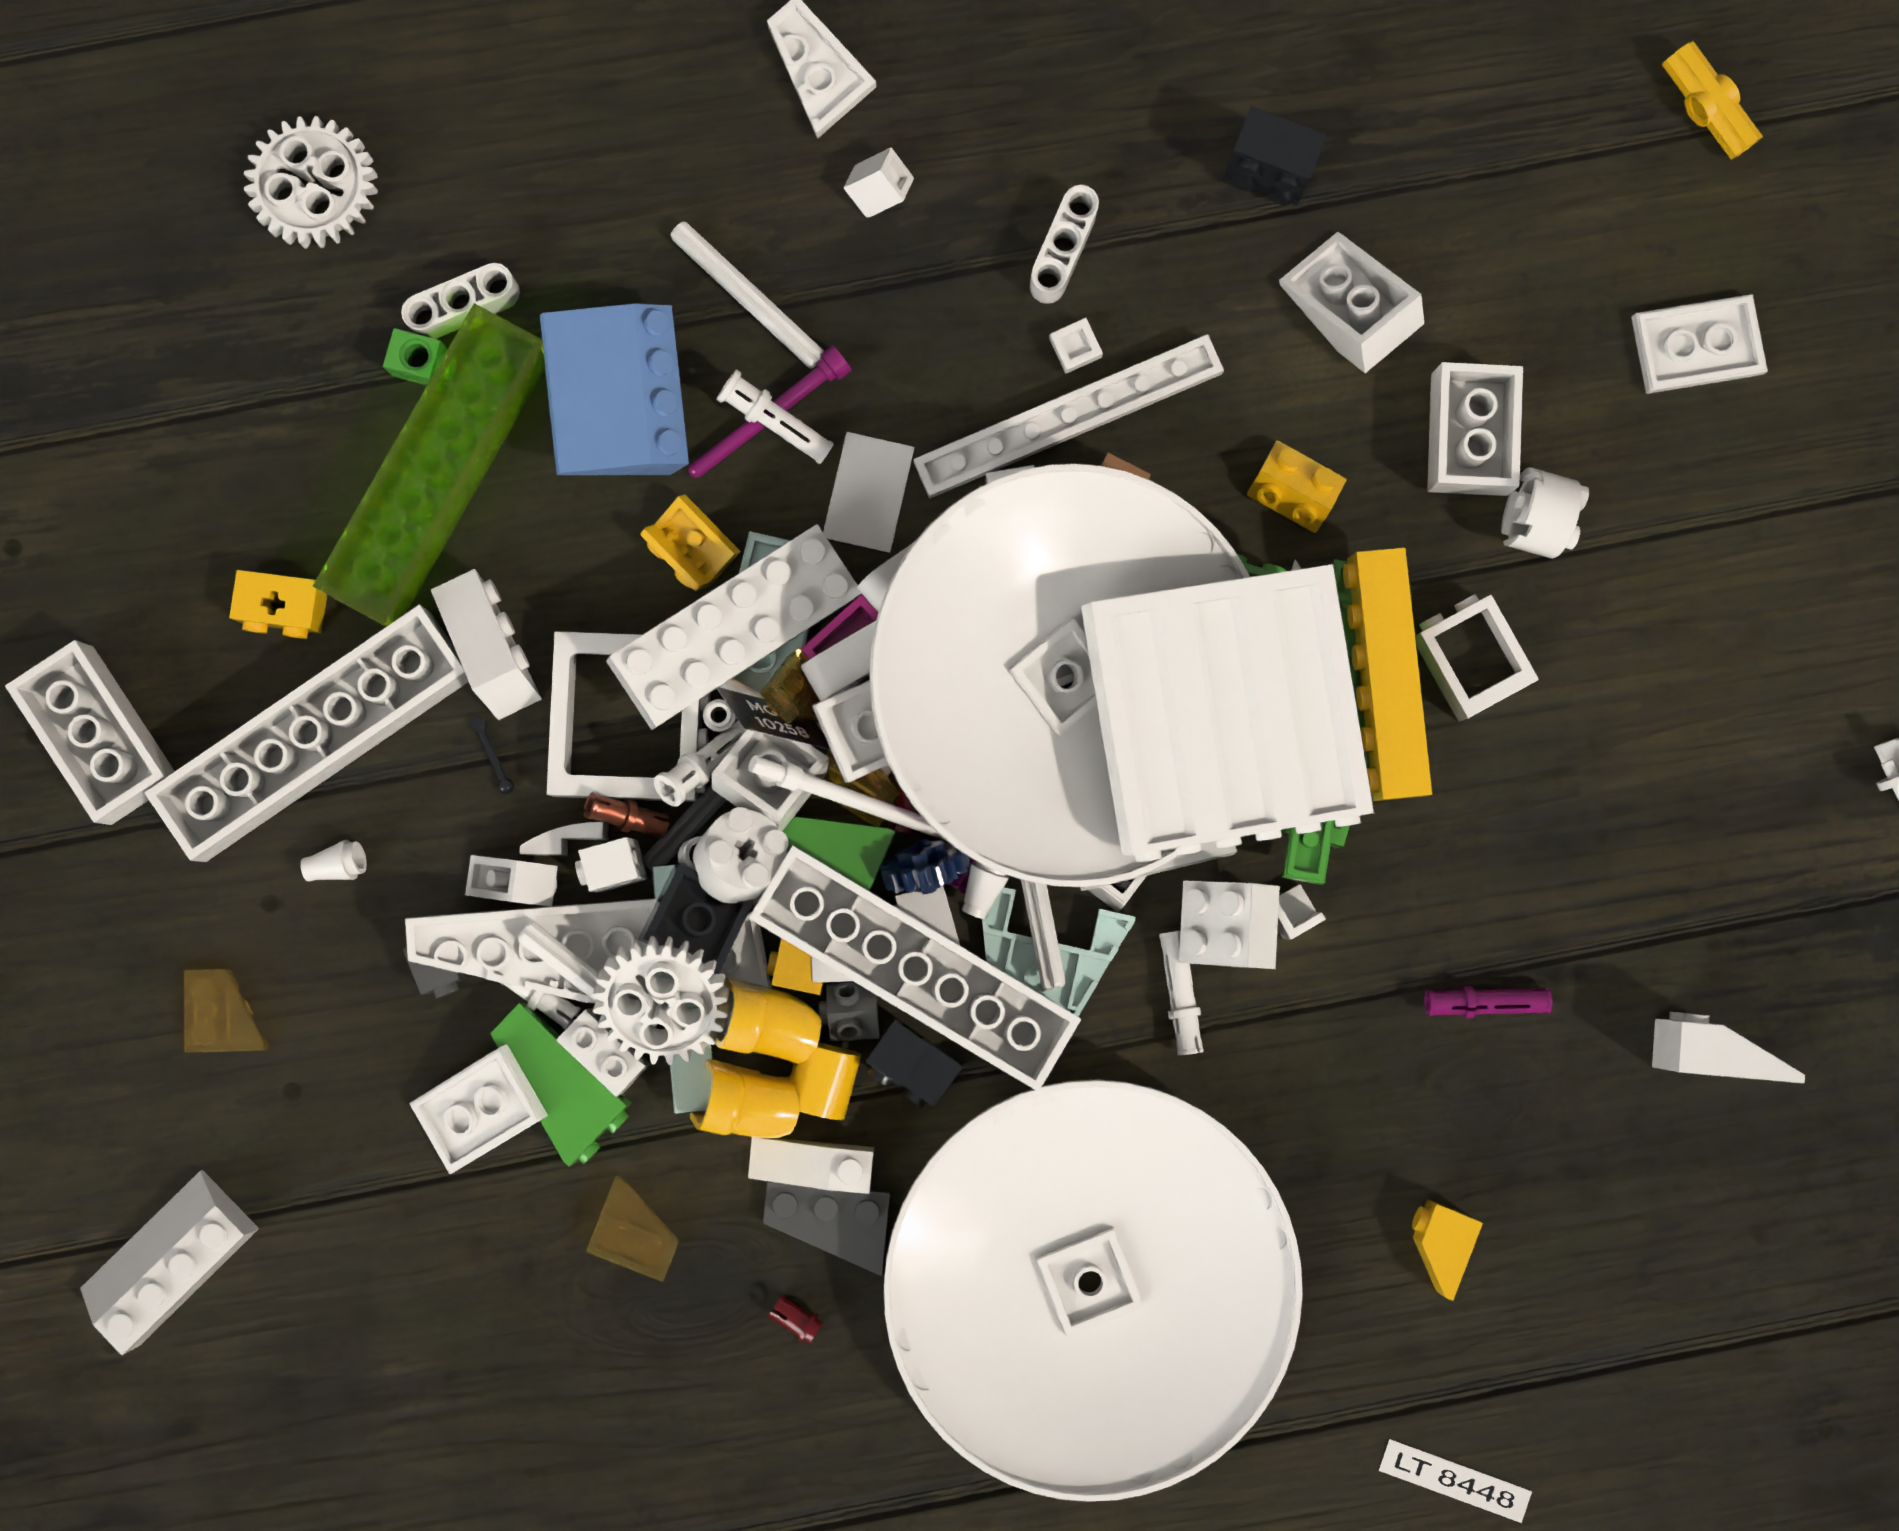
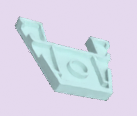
M1003 887L989 912H987L985 919H982L986 962L1078 1017L1109 963L1117 953L1128 931L1133 926L1135 917L1098 909L1089 950L1058 943L1066 983L1063 987L1046 990L1041 986L1032 937L1007 931L1016 890Z

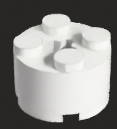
M1531 467L1526 468L1520 474V481H1524L1520 491L1510 493L1504 509L1501 534L1508 535L1509 539L1504 540L1503 543L1508 547L1553 559L1558 557L1565 548L1572 550L1576 546L1580 536V527L1576 526L1580 511L1588 501L1589 488L1582 486L1579 481Z
M737 807L721 815L700 838L694 849L693 865L695 864L698 874L697 878L701 887L710 896L725 903H738L759 897L770 885L771 880L787 856L788 838L770 818L757 811Z

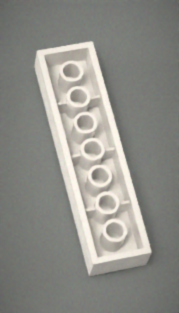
M418 605L144 793L189 860L207 862L469 681L455 647L432 613Z
M794 846L791 847L749 917L752 921L1038 1092L1081 1021V1018Z

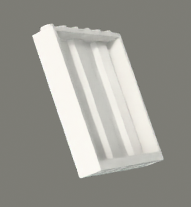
M1333 565L1094 601L1081 606L1122 855H1135L1136 862L1151 861L1161 858V850L1176 848L1177 855L1202 851L1201 843L1216 841L1217 848L1230 847L1242 844L1241 836L1256 834L1257 841L1282 837L1281 829L1295 827L1296 834L1321 830L1320 822L1335 820L1336 827L1361 823L1360 815L1374 813Z

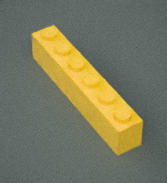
M1396 548L1356 552L1347 558L1348 564L1343 566V581L1345 588H1350L1352 604L1348 605L1347 619L1350 629H1355L1356 645L1352 647V664L1355 670H1359L1361 686L1356 688V702L1359 711H1364L1365 727H1362L1360 732L1363 751L1368 752L1370 768L1366 769L1370 793L1373 795V801L1432 795L1406 549Z

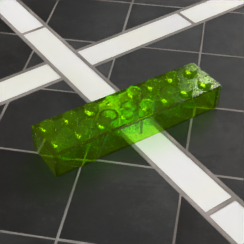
M475 303L473 304L314 582V588L386 627L407 613L545 370L542 339Z

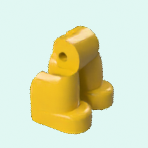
M726 978L725 984L734 994V1005L726 1035L718 1034L716 1036L715 1044L717 1047L739 1053L755 1052L793 1062V1069L788 1077H776L761 1074L757 1070L707 1059L705 1066L712 1075L711 1094L706 1113L698 1111L690 1113V1119L696 1129L720 1135L734 1133L755 1138H779L792 1133L800 1112L827 1119L844 1120L861 1053L819 1043L821 1018L807 1003L799 998L773 988Z

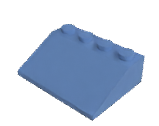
M626 304L542 313L540 315L556 475H672L688 465L689 459L672 305Z

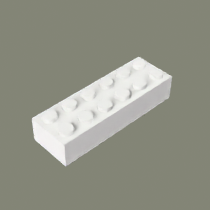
M816 524L609 656L606 662L651 730H653L851 602L861 593L857 589L858 585L818 524Z

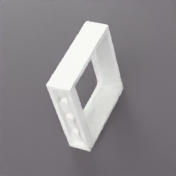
M580 632L554 633L547 795L552 797L588 798L593 792L611 799L663 801L655 790L654 778L571 775L576 654L612 655L642 635ZM710 693L682 710L680 757L687 753L695 754L708 744V728H702V713L706 705L710 703ZM706 784L701 788L695 787L686 794L684 802H696L699 798V793H705Z

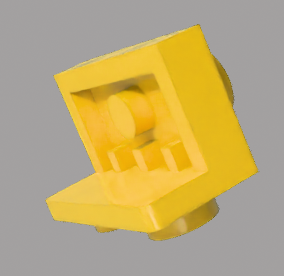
M1277 440L1249 488L1247 495L1311 532L1316 533L1332 510L1347 479Z
M685 494L678 496L654 525L645 527L640 533L648 542V549L656 557L664 559L675 570L676 578L683 585L695 591L712 585L741 552Z

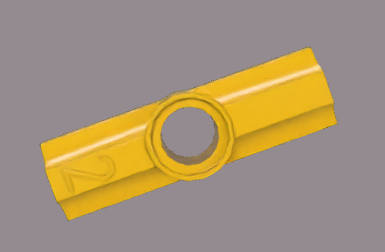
M1694 41L1687 43L1664 61L1662 66L1686 97L1684 104L1689 117L1698 126H1707L1731 160L1745 152L1763 137L1740 106V93L1735 83L1728 76L1716 73Z

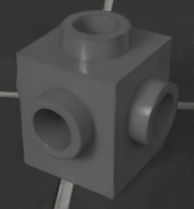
M856 982L827 983V1000L819 1001L821 1026L828 1025L830 1042L879 1038L877 995Z

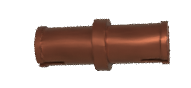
M592 792L584 806V810H590V812H584L585 818H592L616 825L617 830L623 832L634 830L661 839L665 836L669 827V822H667L669 820L668 814L638 807L637 802L628 799L621 802Z

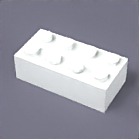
M74 640L5 685L94 823L114 824L149 801L144 792L175 772L93 646Z

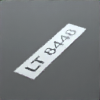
M1389 1439L1379 1468L1381 1472L1522 1523L1532 1493L1530 1490Z

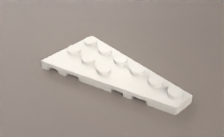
M656 899L405 918L408 961L595 1004L593 999L520 943L518 940L520 933L531 922L536 923L599 973L600 970H605L604 966L608 957L616 959L619 947L622 946L631 952L633 940H638L656 903ZM639 941L644 948L647 947L648 944ZM656 972L659 976L662 977V972ZM626 993L633 1000L640 999L634 994Z

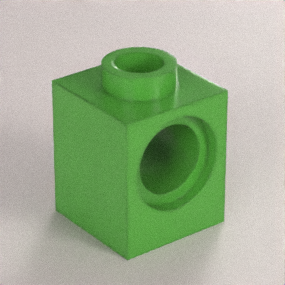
M394 328L383 367L393 377L439 388L441 378L445 379L450 371L451 355H448L449 350L441 340ZM428 352V360L423 366L412 367V360L416 354Z

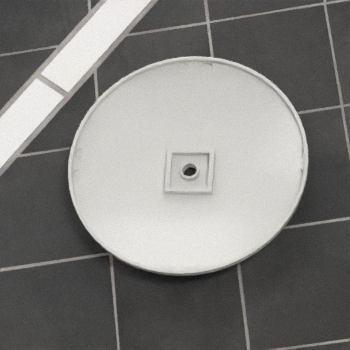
M1063 464L1022 470L996 479L970 492L948 507L919 536L896 569L882 601L871 647L870 688L877 733L886 759L900 787L914 808L937 833L973 860L1000 873L1029 882L1071 887L1109 884L1136 877L1178 857L1176 848L1161 850L1160 859L1136 862L1135 855H1122L1081 606L1094 601L1249 578L1248 571L1232 546L1208 519L1175 493L1145 478L1103 466ZM1062 665L1069 666L1074 673V681L1066 689L1060 687L1056 681V672Z
M1109 1080L1067 1081L1042 1086L1039 1092L1034 1089L1025 1091L991 1106L968 1121L949 1137L929 1159L909 1190L892 1231L886 1257L884 1278L885 1318L894 1358L911 1397L937 1433L962 1457L995 1478L1034 1494L1063 1500L1088 1502L1120 1500L1167 1488L1193 1476L1225 1454L1257 1422L1276 1393L1286 1373L1295 1347L1302 1306L1301 1262L1290 1217L1277 1188L1249 1149L1224 1125L1186 1101L1154 1088ZM1088 1271L1096 1272L1101 1276V1284L1093 1292H1085L1078 1286L1080 1276Z

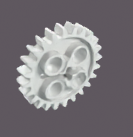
M301 116L298 117L297 126L294 129L283 121V133L280 135L269 129L267 132L271 142L269 144L261 141L256 142V145L262 151L261 155L248 156V159L256 166V169L244 171V175L249 181L253 182V184L244 187V191L254 198L248 205L255 213L260 212L256 219L263 226L269 225L268 230L273 236L277 237L282 234V238L290 245L298 237L299 243L304 248H308L311 238H314L320 248H324L325 237L329 235L338 244L340 243L339 231L342 229L350 235L355 234L350 223L353 220L363 224L366 222L360 214L361 208L373 210L374 208L372 203L366 198V195L378 193L375 186L368 182L378 176L373 168L367 167L373 162V159L368 152H363L365 146L360 139L352 140L354 135L347 127L339 132V126L334 120H330L324 128L323 122L318 116L313 118L311 126H308ZM308 151L306 158L302 162L292 163L297 153ZM345 165L341 175L334 178L329 177L331 170L335 166ZM283 168L291 171L296 176L278 172ZM298 177L308 181L306 186L301 182V180ZM317 178V180L322 184L323 187H320L319 185L314 184L312 182H314ZM292 187V193L288 198L278 200V194L281 190ZM325 188L339 192L344 191L342 196L331 194ZM324 201L330 202L328 209L324 213L314 214L315 208L319 203Z
M650 936L648 945L645 948L637 939L633 940L631 952L622 946L619 947L616 959L608 957L604 966L605 970H600L596 980L598 984L595 986L592 995L593 998L597 999L593 1013L602 1014L598 1027H611L607 1040L613 1041L620 1038L622 1040L620 1052L633 1047L636 1049L635 1060H639L645 1052L650 1054L651 1064L654 1065L659 1055H664L667 1063L672 1065L675 1054H679L685 1062L689 1061L692 1049L700 1055L704 1054L706 1042L714 1045L718 1032H723L726 1023L725 1017H728L730 1004L726 1003L730 990L721 988L724 984L725 975H712L717 962L713 960L703 964L701 960L704 950L700 949L693 955L688 953V941H685L679 949L674 948L673 940L670 936L666 939L664 946H658L656 938ZM656 972L669 973L672 978H663ZM631 993L640 999L633 1000L625 996V994ZM691 1002L696 1004L698 1008H689L683 1003ZM651 1024H660L666 1029H657Z

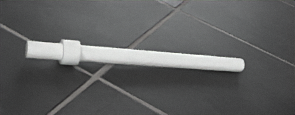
M756 755L749 762L748 770L750 772L775 780L776 785L791 791H795L798 788L947 841L918 813L803 773L801 767L788 762L778 764Z

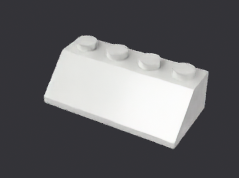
M201 1170L80 1288L93 1326L121 1355L139 1347L259 1228Z

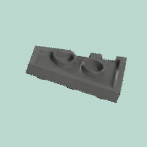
M767 1181L763 1224L882 1276L890 1191L870 1190V1193L866 1194L823 1190Z

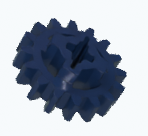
M924 839L914 842L913 845L906 849L898 850L893 855L894 859L883 862L884 866L880 867V872L887 891L893 890L894 893L906 890L907 893L915 891L922 892V895L936 892L938 888L945 884L953 883L954 879L958 878L957 874L966 873L968 871L967 867L971 866L969 857L949 842L944 844L943 840L934 842Z

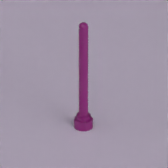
M831 345L820 354L822 358L816 362L818 367L782 393L773 402L787 411L827 379L829 382L835 378L840 380L852 370L839 351ZM765 409L764 413L773 418V414ZM746 421L691 463L688 468L690 476L693 478L701 477L766 426L759 421L755 423Z

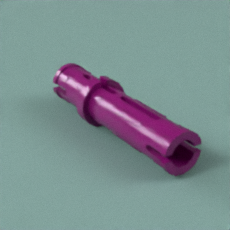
M1463 986L1461 990H1426L1424 996L1427 1016L1462 1015L1464 1019H1473L1475 1015L1550 1014L1553 1004L1552 993L1548 987L1474 990L1472 986Z

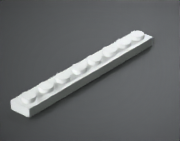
M1207 334L914 459V464L930 499L982 477L986 473L994 472L1222 375L1224 369Z

